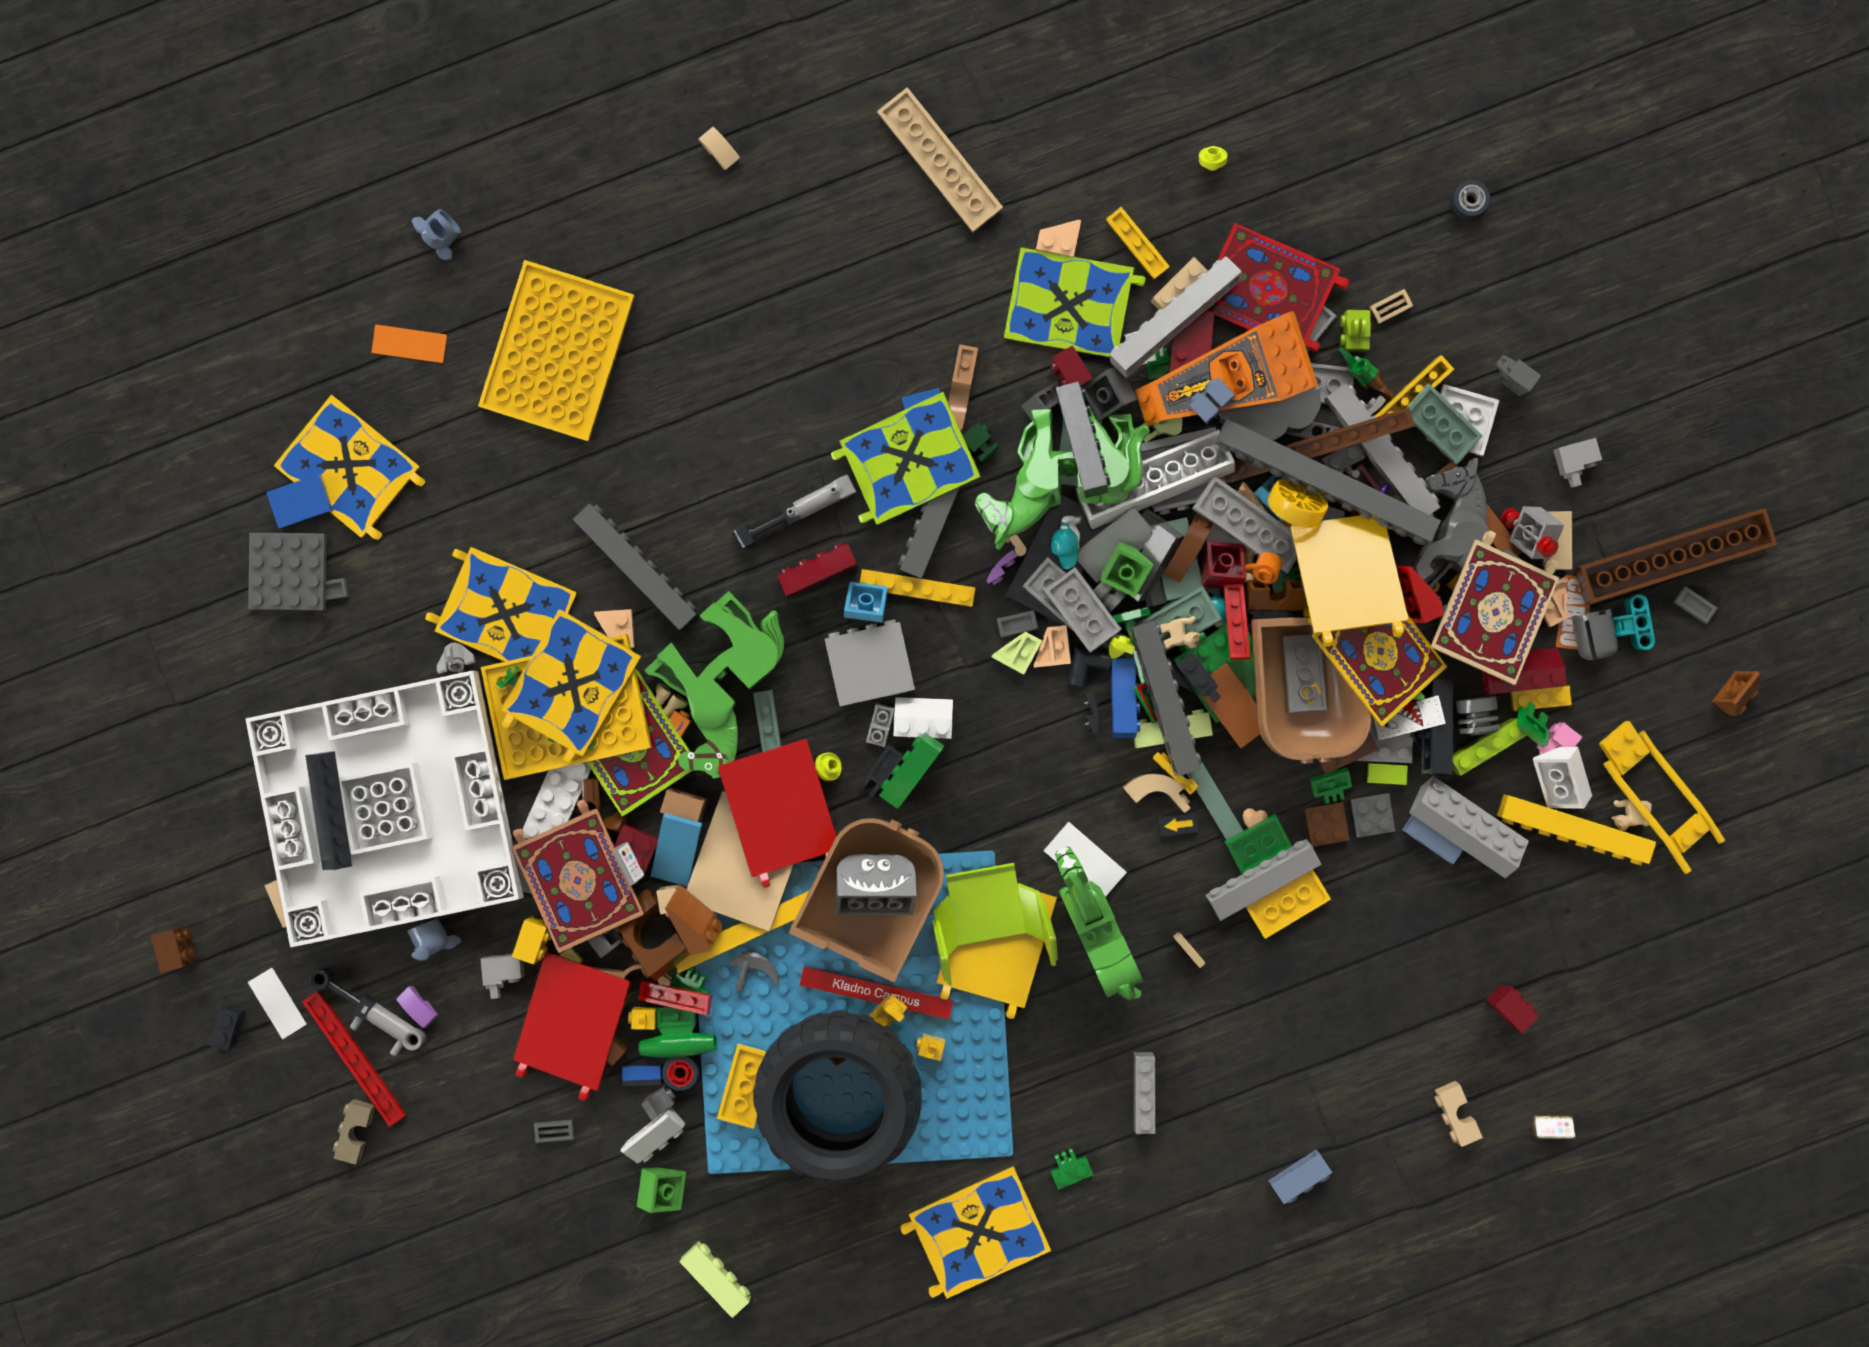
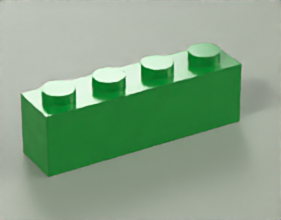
M926 732L922 738L918 736L913 742L912 746H914V749L911 752L907 750L901 759L904 761L901 766L897 764L891 772L893 775L892 779H886L880 787L883 791L879 796L897 809L944 747V745Z

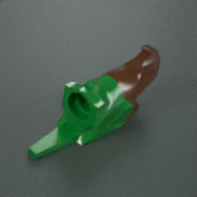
M1340 347L1339 352L1348 363L1347 369L1361 387L1365 390H1374L1385 400H1390L1394 396L1380 377V371L1371 365L1368 359L1358 356L1353 357L1343 347Z

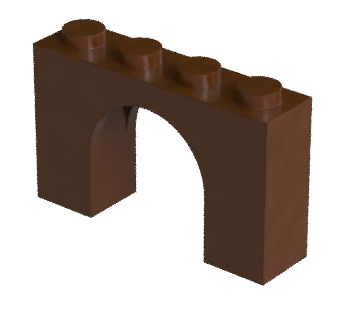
M646 889L637 896L644 915L619 925L614 929L624 937L622 939L623 943L633 951L631 955L637 963L642 965L641 971L645 977H650L657 981L690 954L678 934H674L657 948L645 949L640 938L642 927L660 911L658 898L653 892Z

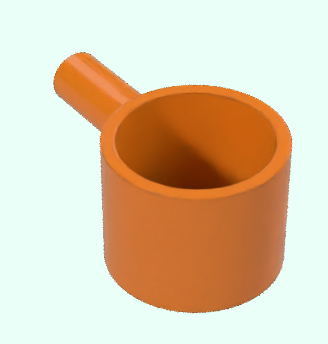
M1264 552L1259 555L1256 563L1245 564L1246 572L1253 571V575L1258 581L1271 584L1277 580L1283 562L1277 554Z

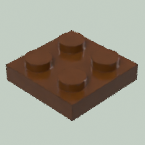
M1343 802L1304 808L1309 840L1312 847L1350 840Z

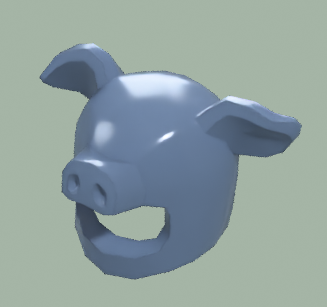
M438 209L426 221L421 217H415L411 220L414 228L421 234L423 241L431 248L436 249V253L441 259L448 260L452 258V250L449 246L460 235L461 229L445 211Z
M438 918L424 924L412 926L407 931L415 946V952L412 953V957L420 961L427 960L430 955L436 954L442 949L450 950L461 943V939L458 936H447Z

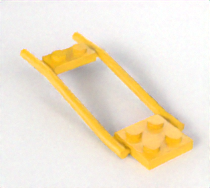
M1625 721L1599 743L1609 761L1604 763L1605 768L1665 843L1684 874L1689 873L1691 868L1681 853L1689 849L1705 833L1710 830L1718 844L1725 841L1706 809L1656 749L1645 731L1638 734L1631 722ZM1649 752L1698 812L1670 837L1621 777Z

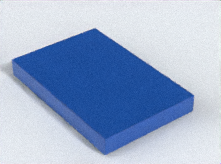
M321 474L266 492L279 529L333 511Z

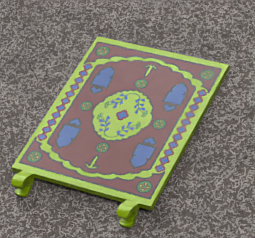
M636 670L652 748L587 762L622 817L691 772L684 770L679 765V756L684 752H690V750L670 722L638 670Z

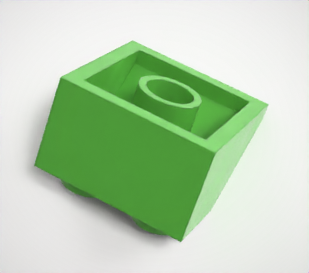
M1118 541L1101 572V581L1136 597L1152 569L1153 563L1136 548Z
M659 1167L643 1168L637 1207L650 1213L681 1210L686 1172Z

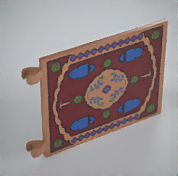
M585 800L577 802L578 808L582 813L581 816L526 840L522 829L513 831L518 844L512 846V850L558 953L644 915L632 886L629 885L613 854L615 848L598 809L590 811Z

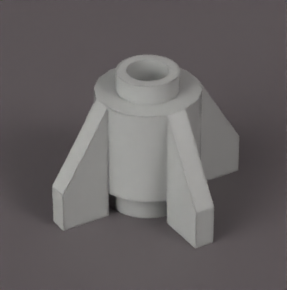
M450 643L444 648V652L437 664V672L440 674L447 672L449 669L452 672H458V674L464 673V665L475 663L474 655L461 644Z

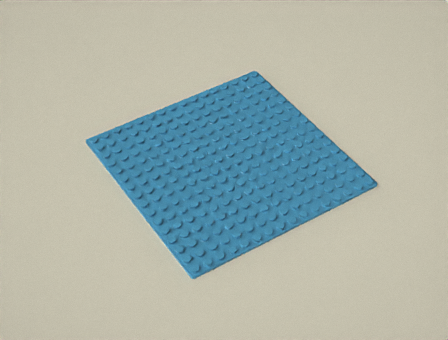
M994 851L938 854L944 870L942 887L895 982L860 967L858 962L826 947L822 949L790 934L789 930L794 920L695 965L696 971L701 972L700 977L703 974L707 976L703 988L712 995L710 1014L703 1015L698 1013L699 1033L714 1034L717 1037V1050L701 1054L707 1163L710 1174L787 1170L790 1168L782 1159L778 1160L771 1152L769 1143L760 1133L757 1120L754 1129L717 1119L737 1044L767 1051L785 1029L801 1022L806 1017L818 1013H831L837 1010L869 1016L879 1005V1003L800 986L803 967L808 966L940 996L943 985L936 983L941 966L932 920H934L933 910L949 896L946 875L996 866ZM824 861L795 863L780 903L809 891ZM714 912L722 924V930L742 922ZM741 952L758 953L766 957L774 965L779 978V987L775 986L772 978L764 971L749 968L745 981L746 985L743 991L736 990V982L741 968L738 965H730L729 963L741 956ZM951 987L949 999H953L949 1019L905 1010L903 1012L904 1018L900 1022L895 1020L888 1026L911 1052L922 1083V1105L916 1130L903 1152L890 1163L1005 1157L1013 1154L1004 1002ZM923 1033L945 1039V1046L940 1061L918 1055L919 1050L915 1048L918 1037L922 1038ZM829 1058L818 1059L804 1066L793 1078V1093L798 1108L808 1121L822 1130L838 1134L857 1132L871 1125L884 1110V1097L877 1080L866 1068L852 1060L846 1059L838 1066H835Z

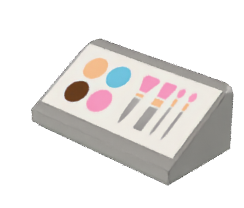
M628 842L615 847L613 854L629 885L632 886L644 876V872L639 867L637 858Z

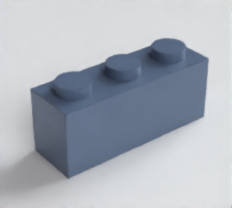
M1413 815L1402 829V831L1451 864L1455 863L1463 851L1459 846Z
M1316 1149L1268 1181L1283 1204L1292 1203L1302 1192L1307 1193L1313 1189V1185L1317 1182L1327 1180L1332 1171Z

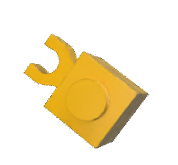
M634 1007L628 1015V1023L631 1024V1029H655L657 1027V1007Z
M923 1033L922 1038L918 1037L915 1049L919 1050L918 1055L940 1061L945 1046V1039Z

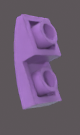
M1013 550L1005 555L992 569L987 578L988 584L992 582L995 585L1003 580L1002 575L1005 573L1001 567L1005 566L1007 568L1015 563L1014 559L1017 555Z
M408 986L397 998L403 1009L422 1028H426L438 1016L430 1003L423 1001L414 986Z

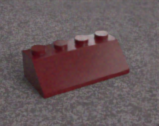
M842 542L833 546L834 550L827 553L825 550L816 554V558L811 561L805 559L799 562V566L794 569L790 566L781 570V575L778 578L785 595L791 597L858 566L849 545H844Z
M1558 648L1529 651L1516 685L1482 671L1484 694L1567 686L1565 666Z

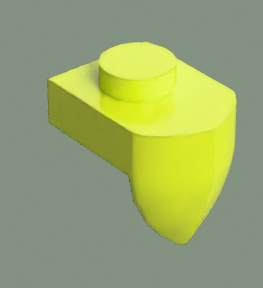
M1113 635L1109 643L1111 659L1118 658L1124 652L1132 654L1135 647L1130 642L1131 639L1122 635Z

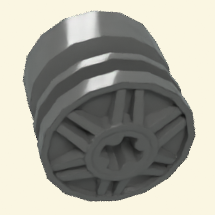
M1496 696L1455 701L1456 713L1466 714V718L1457 721L1458 724H1467V727L1458 729L1459 734L1481 735L1500 729V724H1491L1490 722L1499 720V716H1491L1489 713L1498 709Z

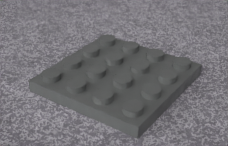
M249 533L248 609L326 610L327 534Z

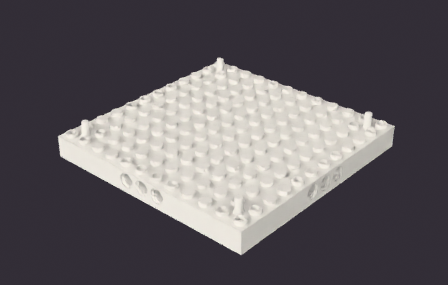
M468 671L246 718L290 947L524 898L516 857L512 850L513 843L478 671ZM335 751L352 862L351 867L338 870H322L305 757L308 754Z

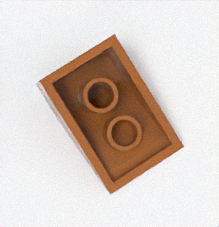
M1735 671L1712 702L1730 716L1742 714L1746 709L1745 705L1758 694V688L1761 686L1760 673L1757 671Z
M683 886L677 887L665 910L690 955L708 952L723 929L722 924L715 913Z

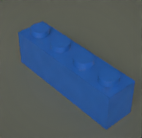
M1135 659L1111 660L1112 738H1136L1137 732H1140V720H1137V713H1140V702H1136L1137 694L1133 689V686L1139 685V683H1136V676L1139 675Z

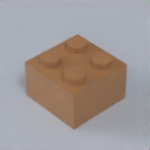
M670 788L666 791L660 812L701 822L708 799Z

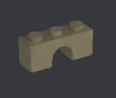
M353 1099L349 1104L345 1105L343 1115H345L344 1122H341L338 1129L340 1137L333 1147V1152H335L334 1159L355 1165L361 1161L366 1142L355 1137L354 1127H367L371 1124L375 1111L373 1104Z

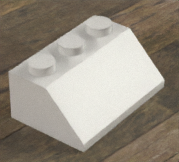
M896 697L894 736L923 737L926 732L933 738L951 739L953 700Z
M1558 747L1533 758L1547 808H1584L1592 797V793L1578 747Z
M669 1107L627 1140L621 1151L637 1164L642 1160L646 1162L653 1156L652 1152L657 1148L661 1150L668 1144L667 1140L672 1136L674 1138L678 1137L683 1132L682 1128L685 1123L675 1110Z

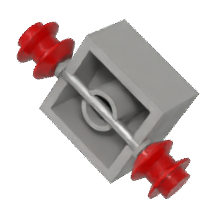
M1523 506L1521 513L1517 512L1514 508H1509L1502 513L1501 523L1506 525L1508 529H1514L1509 541L1530 558L1550 560L1551 556L1556 554L1558 539L1564 524L1542 507Z

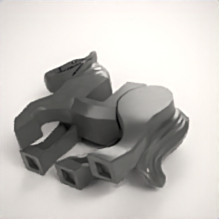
M1477 458L1470 460L1466 467H1458L1438 473L1425 480L1427 484L1426 489L1430 494H1442L1453 501L1449 514L1441 524L1438 541L1423 546L1412 566L1431 589L1450 568L1460 576L1474 540L1482 542L1484 533L1490 531L1486 525V497L1480 479L1476 474L1478 467ZM1505 549V550L1502 551V552L1507 553V554H1509V555H1511V556H1513V557H1515V558L1520 559L1519 557H1517L1516 555H1514L1512 552H1510L1508 549ZM1447 605L1443 606V613H1445Z

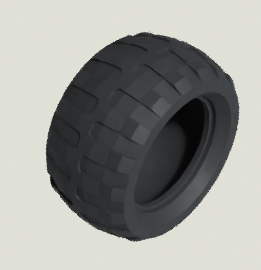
M837 1010L831 1013H818L806 1017L801 1022L791 1025L780 1034L766 1051L758 1068L753 1091V1103L757 1112L756 1119L760 1133L763 1138H766L771 1152L778 1160L782 1159L789 1165V1169L799 1175L804 1173L815 1177L814 1181L828 1183L831 1180L850 1183L855 1182L858 1178L876 1174L888 1162L890 1163L903 1152L917 1127L922 1105V1083L911 1052L905 1044H902L891 1028L881 1025L868 1015H857L848 1013V1011ZM839 1057L852 1060L866 1068L877 1080L884 1097V1110L871 1125L857 1132L838 1134L822 1130L808 1121L798 1108L793 1093L794 1076L804 1066L818 1059Z

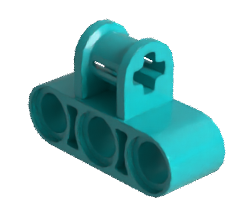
M1631 595L1625 600L1626 615L1613 617L1616 637L1630 634L1631 643L1635 649L1649 650L1654 646L1655 638L1648 601L1643 595ZM1635 599H1638L1639 601V607L1637 609L1633 605V601ZM1639 617L1643 621V625L1641 627L1637 626V619ZM1642 636L1646 638L1645 646L1640 644Z

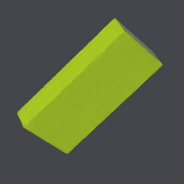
M1368 763L1367 783L1407 785L1408 766Z

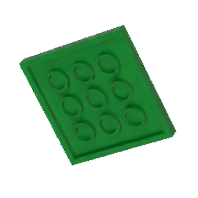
M1227 623L1206 636L1207 638L1199 642L1195 648L1185 650L1173 659L1177 664L1188 654L1192 653L1209 674L1227 663L1252 699L1256 697L1253 638L1249 632V660H1230ZM1186 678L1214 722H1219L1220 720L1207 702Z

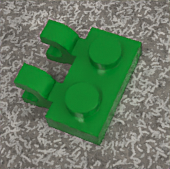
M1532 702L1527 703L1526 709L1522 706L1518 707L1517 727L1519 730L1524 732L1539 746H1547L1549 742V729L1546 728L1548 716L1542 712L1539 715V719H1536L1533 716L1535 705Z

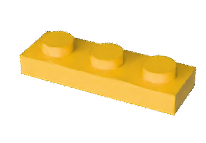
M1570 686L1510 692L1512 711H1518L1520 706L1526 709L1528 702H1532L1535 705V709L1572 705Z

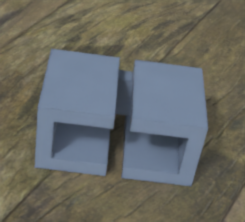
M1219 378L1216 380L1211 379L1205 385L1206 390L1202 394L1198 392L1190 400L1192 402L1190 407L1206 424L1220 412L1206 397L1207 395H1210L1222 409L1235 397V394Z

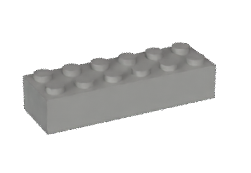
M1434 776L1420 787L1409 812L1504 878L1519 867L1528 844L1527 839Z

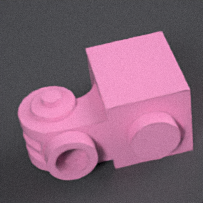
M1555 723L1549 730L1548 745L1545 747L1537 745V748L1541 755L1556 749V747H1575L1582 736L1565 723Z

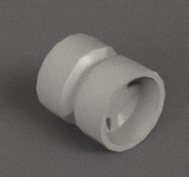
M1102 581L1093 590L1098 599L1103 601V605L1110 612L1127 594Z

